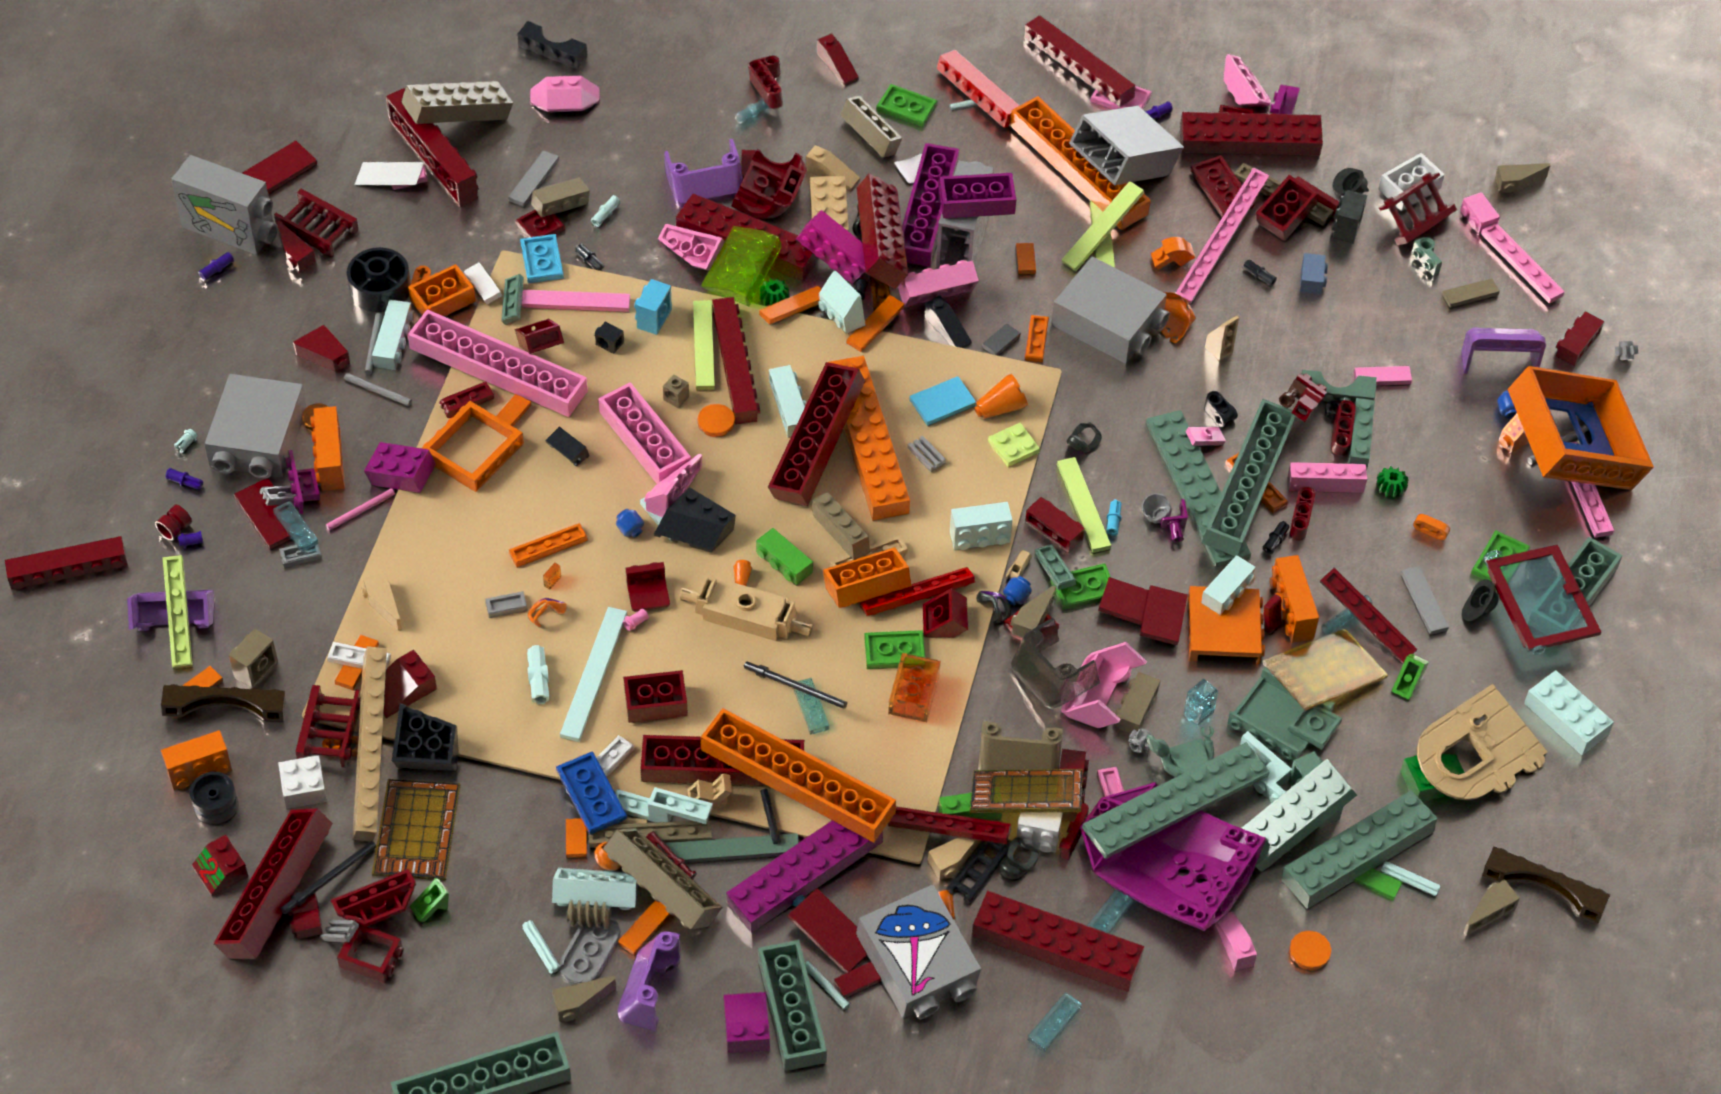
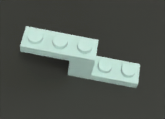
M1247 731L1242 736L1240 745L1247 742L1270 771L1268 777L1254 783L1253 786L1257 792L1266 796L1272 804L1285 793L1281 786L1289 780L1291 768Z
M654 787L650 798L618 789L615 793L626 815L647 819L655 823L670 822L672 815L706 824L713 808V803Z

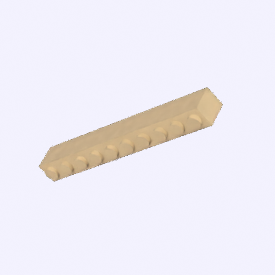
M367 646L363 656L352 840L373 841L377 833L387 648Z

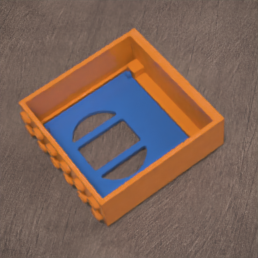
M1528 366L1508 388L1523 426V431L1527 436L1544 478L1633 490L1654 468L1617 380ZM1550 410L1568 413L1580 444L1564 442ZM1576 416L1587 425L1591 432L1592 442L1590 445L1587 444Z

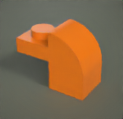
M1170 237L1162 240L1163 246L1151 253L1154 265L1158 270L1172 261H1175L1179 266H1183L1195 258L1191 244L1181 237Z

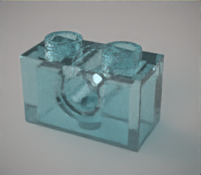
M1205 679L1197 683L1187 692L1183 712L1185 717L1189 721H1193L1197 726L1214 713L1218 690Z

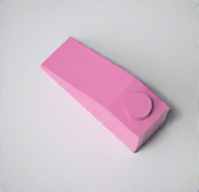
M1228 912L1215 922V925L1233 969L1238 971L1253 967L1257 953L1251 938L1234 912Z

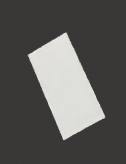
M363 162L355 185H416L424 162Z

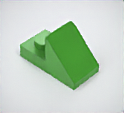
M436 878L409 907L419 922H425L438 908L448 909L449 893L439 878Z

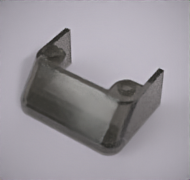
M1054 618L1027 632L1011 661L1014 674L1049 709L1059 708L1100 684L1097 665L1094 660L1079 669H1076L1069 663L1061 664L1055 668L1040 653L1059 642Z

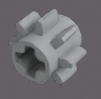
M1621 341L1619 346L1615 347V355H1620V360L1634 359V354H1638V345H1633V341Z
M1143 728L1139 729L1138 732L1134 729L1129 735L1130 739L1128 742H1130V748L1137 753H1142L1144 750L1148 752L1150 748L1146 736L1147 734H1152Z

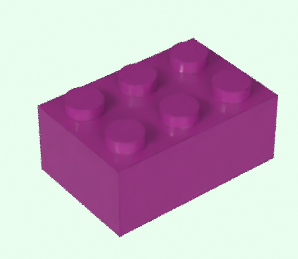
M380 442L364 472L371 485L421 493L436 463L428 449Z

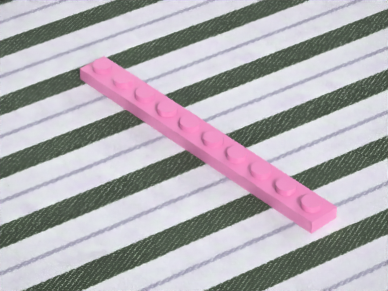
M1256 168L1252 169L1179 286L1176 293L1186 299L1189 305H1191L1269 178L1268 174Z

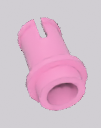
M640 609V611L632 616H626L625 620H623V625L628 631L635 630L636 626L647 621L649 616L644 609Z

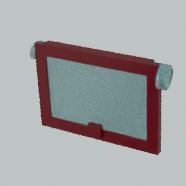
M1558 544L1504 557L1501 551L1494 550L1484 556L1483 560L1487 566L1488 574L1523 647L1528 652L1532 651L1534 655H1540L1544 652V648L1601 635V630Z

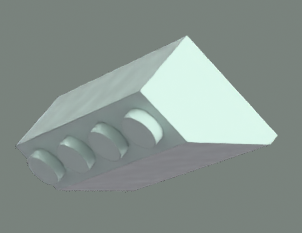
M558 868L553 878L552 903H557L558 906H568L570 900H573V904H577L578 900H581V904L584 907L587 901H589L590 905H594L596 901L599 908H601L603 902H606L607 908L613 906L619 907L621 910H631L635 908L637 903L639 885L633 876L625 872Z

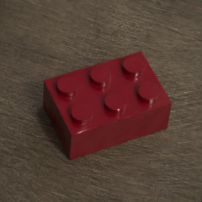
M1288 175L1256 212V221L1285 241L1318 203L1317 193L1291 175Z
M683 670L623 677L628 723L688 716Z

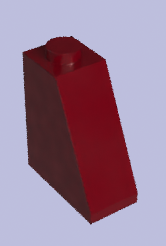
M325 325L293 341L294 351L297 356L336 372L350 364L348 351Z

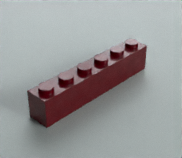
M122 536L5 560L7 579L11 589H20L26 586L39 585L45 582L128 565Z

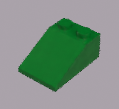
M1441 754V761L1447 770L1457 775L1465 773L1457 755ZM1417 755L1404 758L1400 772L1409 790H1412L1422 802L1447 796L1427 780L1421 770Z

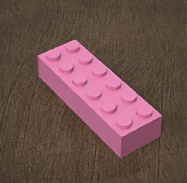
M631 382L598 398L600 414L656 484L691 460V456Z

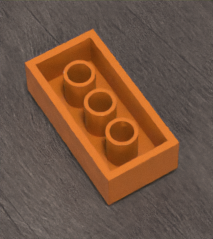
M336 406L314 408V416L310 418L313 428V455L317 457L314 461L317 484H321L322 491L345 489L341 432Z
M895 547L823 569L826 590L838 608L848 607L852 604L867 601L868 599L911 586L909 566Z
M1299 555L1276 558L1275 565L1272 566V577H1270L1269 582L1271 589H1274L1275 594L1281 597L1282 620L1285 622V633L1290 637L1291 643L1314 640L1319 615Z

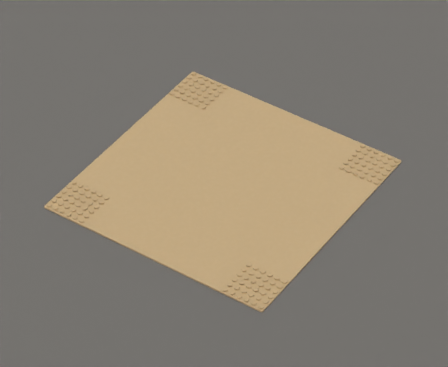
M505 250L501 251L490 278L498 287L502 296L486 305L481 297L469 327L523 350L519 347L515 329L545 319H551L560 325L564 343L531 354L587 377L588 392L570 417L531 401V407L513 426L523 432L524 444L477 492H474L435 467L421 493L398 490L333 642L354 646L360 635L378 640V648H387V653L391 654L388 667L396 659L414 649L435 675L437 690L407 707L414 710L417 709L424 714L456 725L458 732V756L561 780L556 771V766L592 751L597 757L620 735L634 745V750L607 777L615 793L618 789L650 798L654 787L688 796V789L693 785L692 783L641 782L640 768L643 735L701 736L721 709L724 708L780 739L805 740V752L896 799L897 807L936 812L994 611L993 601L980 604L977 602L976 596L979 591L999 593L1038 458V454L1007 467L988 442V437L1021 423L1040 448L1060 381L1061 369L881 331L860 352L846 343L847 338L855 330L845 333L841 328L837 327L833 320L797 313L769 325L759 315V310L767 306L735 300V304H739L740 315H738V318H742L743 328L741 332L745 333L746 340L743 344L748 347V357L746 358L751 362V371L749 373L754 376V385L752 387L757 390V399L755 401L760 405V414H757V422L734 424L733 429L727 432L726 435L712 437L699 429L697 422L699 412L710 404H722L731 410L732 406L713 312L715 390H696L693 301L711 300L712 304V299L725 297L671 286L672 310L658 334L655 335L637 329V320H635V301L641 297L642 290L645 285H648L649 281L561 263L564 279L528 283L523 254ZM518 274L524 277L523 290L630 294L629 312L521 308L520 320L506 325L501 321L505 279ZM605 321L624 331V343L614 354L597 346L595 343L594 333ZM864 355L910 498L909 514L872 521L844 428L809 505L804 506L774 499L768 489V485L791 437H787L769 383V369L791 365L792 371L797 374V386H801L802 389L801 398L807 404L826 362ZM451 367L417 448H422L427 441L429 442L435 433L442 429L450 419L446 417L445 410L439 405V401L442 398L485 381ZM1012 374L1021 386L1019 388L1022 393L1024 392L1028 406L986 419L982 416L978 417L974 407L927 426L909 398L913 394L959 376L977 402L1006 375ZM673 375L689 382V397L679 408L663 400V385ZM631 382L691 456V459L698 454L702 455V468L689 487L736 515L734 530L712 553L690 547L689 543L682 541L671 542L668 537L661 536L659 538L654 536L658 525L641 506L640 500L645 498L646 494L649 491L651 492L657 484L600 414L598 398ZM488 383L494 393V399L478 406L497 416L515 394ZM471 417L436 452L473 473L507 437L476 418ZM559 426L586 446L590 456L580 465H573L574 463H571L569 459L546 443L545 440ZM922 435L946 459L945 464L932 472L908 449V444H913L914 440H919V437ZM916 447V449L924 456V453L918 447ZM828 492L869 536V546L900 535L908 548V553L902 555V558L909 566L911 584L968 567L975 576V583L953 589L967 597L968 630L954 638L924 637L926 667L867 669L864 633L923 630V603L940 594L870 616H866L860 607V602L848 607L838 608L826 590L823 569L830 567V561L848 554L813 516V499ZM1008 502L1012 516L1010 543L954 550L950 536L951 509ZM627 508L629 510H636L644 521L643 532L635 538L633 536L625 537L616 526L617 515ZM575 524H581L588 541L516 568L509 554V549ZM772 528L813 561V573L797 586L791 581H787L780 571L773 569L770 563L760 558L756 552V540ZM737 560H747L752 566L747 587L789 598V602L794 601L797 611L796 621L812 624V631L809 637L792 632L788 639L778 637L777 641L708 622L703 620V615L695 613L696 603L680 600L681 591L683 588L699 592L706 576L712 580L719 578L735 583L733 566ZM653 562H664L670 606L645 610L649 618L647 621L636 626L635 630L628 631L623 625L580 742L560 738V732L607 608L612 607L627 611V616H632L636 613L631 609L625 568L633 565L639 566ZM383 573L387 574L399 613L402 630L398 631L370 606L368 598L363 597L361 587L365 586L363 578ZM524 591L528 611L489 618L485 602L486 598ZM542 598H551L566 603L567 609L564 614H557L548 606L537 618L541 627L536 626L528 618V612L531 607ZM745 600L739 602L743 606L752 604V602ZM545 603L540 605L533 612V614L531 615L533 618L536 615V613L545 605ZM784 612L780 619L781 622L785 619ZM534 645L544 647L545 662L548 667L549 701L540 705L532 702L531 684L529 685L527 667H529L527 649ZM326 657L315 685H320L322 694L350 699L354 698L356 689L360 690L361 694L362 676L354 690L336 685L335 679L343 665L328 662ZM748 661L758 666H766L770 671L847 701V707L842 709L767 677L761 678L756 673L745 669L744 664ZM683 670L688 716L628 723L623 677ZM307 701L306 706H305V708H304V710H303V713H302V718H303V719H304V715H305V711H306V708H307L308 701ZM323 704V706L320 705L319 710L320 713L349 716L351 707ZM359 710V714H358V718H357V722H356V726H355V730H354V732H358V733H359L360 710ZM398 712L388 718H385L383 715L382 738L395 740ZM329 721L316 722L341 729H346L347 723ZM732 785V793L727 796V805L714 809L710 813L711 816L769 829L760 790L766 788L769 792L779 832L787 834L798 833V836L807 838L832 821L769 786ZM887 824L883 830V843L868 853L920 864L930 832L890 827Z

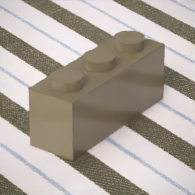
M579 177L534 190L532 192L531 204L541 217H545L588 204L590 190Z
M1139 671L1136 678L1132 677L1128 686L1130 690L1128 693H1124L1121 700L1123 705L1121 709L1117 708L1115 712L1120 718V722L1116 723L1115 728L1131 733L1134 729L1137 732L1141 729L1159 691L1160 679Z

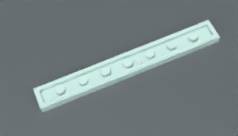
M612 607L607 608L560 732V738L580 742L621 633L627 611Z

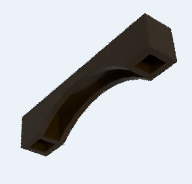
M163 685L161 711L162 716L183 717L200 708L226 705L245 709L257 715L263 721L284 722L285 691L278 689L261 690L258 688L240 689L238 687Z
M1493 846L1482 876L1499 883L1503 880H1506V882L1524 881L1545 886L1566 899L1579 916L1599 924L1611 895L1602 889L1589 886L1583 881L1572 879L1561 872H1555L1544 865L1536 864L1522 856L1514 855L1503 848Z

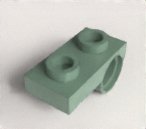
M1430 238L1418 239L1414 241L1412 249L1414 258L1418 259L1433 276L1439 274L1442 261L1433 253L1435 242Z

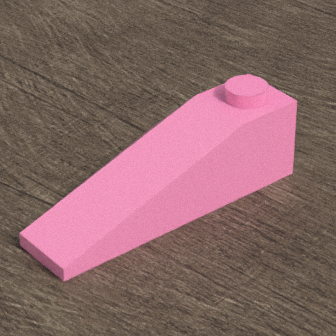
M665 224L658 238L660 242L693 267L710 270L724 264L731 250L730 246L720 237Z
M698 454L655 485L651 492L649 491L646 494L644 500L646 502V511L660 517L664 516L666 510L687 490L702 468L701 454Z

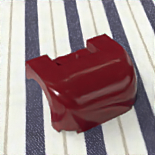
M757 149L731 207L757 219H772L782 215L793 203L806 174L807 167H805V163L802 160L803 157L795 153L790 161L777 163L766 158L761 150Z

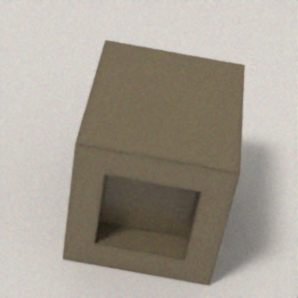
M673 375L663 385V400L679 408L688 399L689 382Z

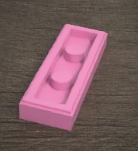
M1409 366L1361 367L1354 369L1355 380L1360 375L1377 377L1376 385H1405L1412 383Z

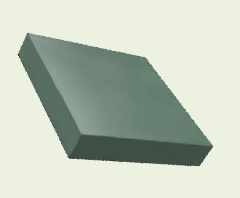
M1317 704L1306 709L1302 707L1288 726V731L1323 749L1341 724L1342 718Z

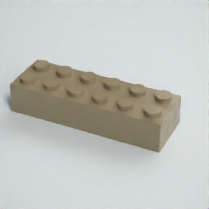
M498 81L407 85L401 101L416 124L508 119L513 105L512 100Z
M636 828L616 830L603 848L612 861L618 862L626 874L633 876L640 887L647 889L651 893V897L666 906V911L681 920L680 923L685 928L697 929L708 927L723 908Z

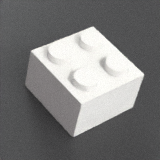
M319 755L279 762L286 809L327 802Z
M1021 808L1017 837L1024 840L1025 844H1029L1043 852L1056 853L1063 811L1049 808Z

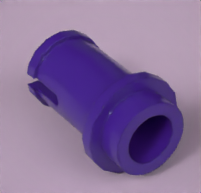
M201 531L186 535L181 533L178 536L180 547L186 548L189 545L203 543Z

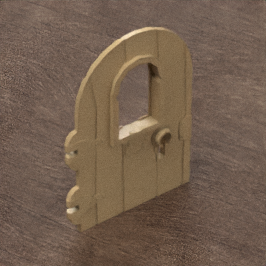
M1493 684L1428 726L1421 734L1417 745L1418 762L1427 780L1445 795L1463 800L1477 799L1492 790L1496 793H1504L1508 788L1510 789L1514 786L1516 782L1515 774L1521 770L1526 773H1533L1537 768H1541L1545 762L1544 755L1548 752ZM1484 716L1486 720L1481 721L1478 725L1474 724L1476 720ZM1465 738L1476 749L1483 761L1463 774H1453L1444 767L1441 761V754Z

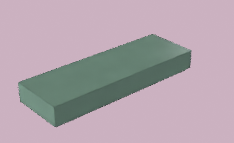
M521 274L505 279L501 320L505 325L520 320L524 281V277Z
M1053 544L1035 549L1037 559L1058 590L1076 585V579Z

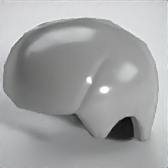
M1154 493L1148 495L1142 503V511L1151 523H1161L1163 517L1171 516V503L1164 494Z

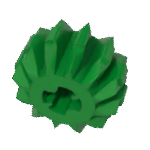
M770 278L769 282L764 281L759 289L760 299L765 306L775 304L790 297L789 286L786 285L784 280L779 281L778 278L776 280Z
M1390 466L1389 469L1383 468L1379 472L1376 487L1379 488L1380 493H1385L1386 497L1388 495H1391L1393 498L1396 495L1401 497L1408 488L1409 479L1408 476H1405V471H1400L1399 467L1393 469Z

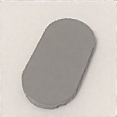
M611 916L608 929L604 928L603 923L600 928H596L595 922L591 928L588 927L587 922H585L583 927L579 926L560 960V974L568 984L575 985L599 978L621 937L620 926L613 916Z

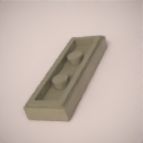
M1491 278L1444 290L1442 296L1449 308L1498 296L1500 291Z

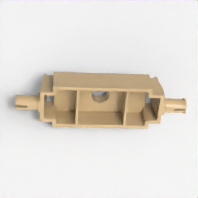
M706 576L699 592L683 588L680 594V600L696 603L695 613L703 615V620L777 641L778 637L788 639L792 632L809 637L812 631V624L796 621L797 611L794 601L789 602V598L723 579L714 578L712 580ZM745 600L752 602V604L743 606L739 602ZM784 612L785 619L781 622L780 619Z

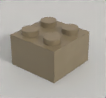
M257 629L247 634L243 641L231 650L229 655L234 677L251 688H254L278 662L273 639Z

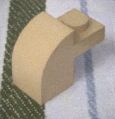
M723 773L713 783L702 780L696 781L688 789V797L713 803L712 810L726 806L727 796L732 793L730 775Z

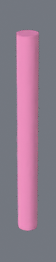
M392 488L327 523V529L331 531L394 496L395 492Z

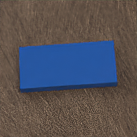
M593 751L556 766V771L590 835L627 819V815Z

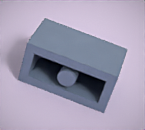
M1304 253L1301 267L1300 292L1321 294L1322 288L1326 287L1327 277L1324 276L1328 270V263H1325L1326 255Z

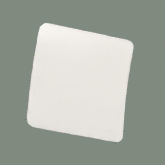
M922 153L915 157L895 162V165L908 183L915 181Z

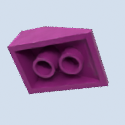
M766 992L724 995L727 1054L770 1051Z

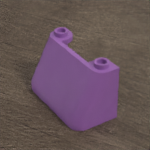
M662 932L639 950L618 1006V1017L622 1022L656 1031L659 1023L655 1007L658 994L655 988L650 986L654 972L665 974L666 969L674 965V967L678 968L681 960L680 934Z

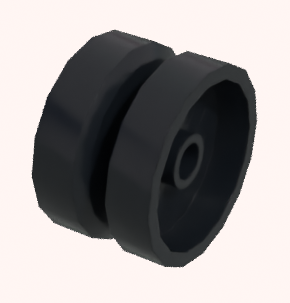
M208 772L200 775L192 783L189 794L195 815L200 821L217 825L228 821L234 816L239 802L233 781L228 775L221 772Z

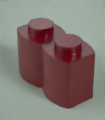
M315 892L306 899L303 905L295 907L289 912V915H293L294 921H290L292 934L296 933L298 939L323 934Z

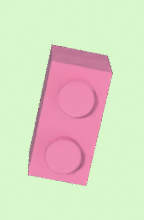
M1482 192L1463 198L1461 213L1466 217L1478 235L1481 234L1482 229L1494 223L1498 224L1500 216Z

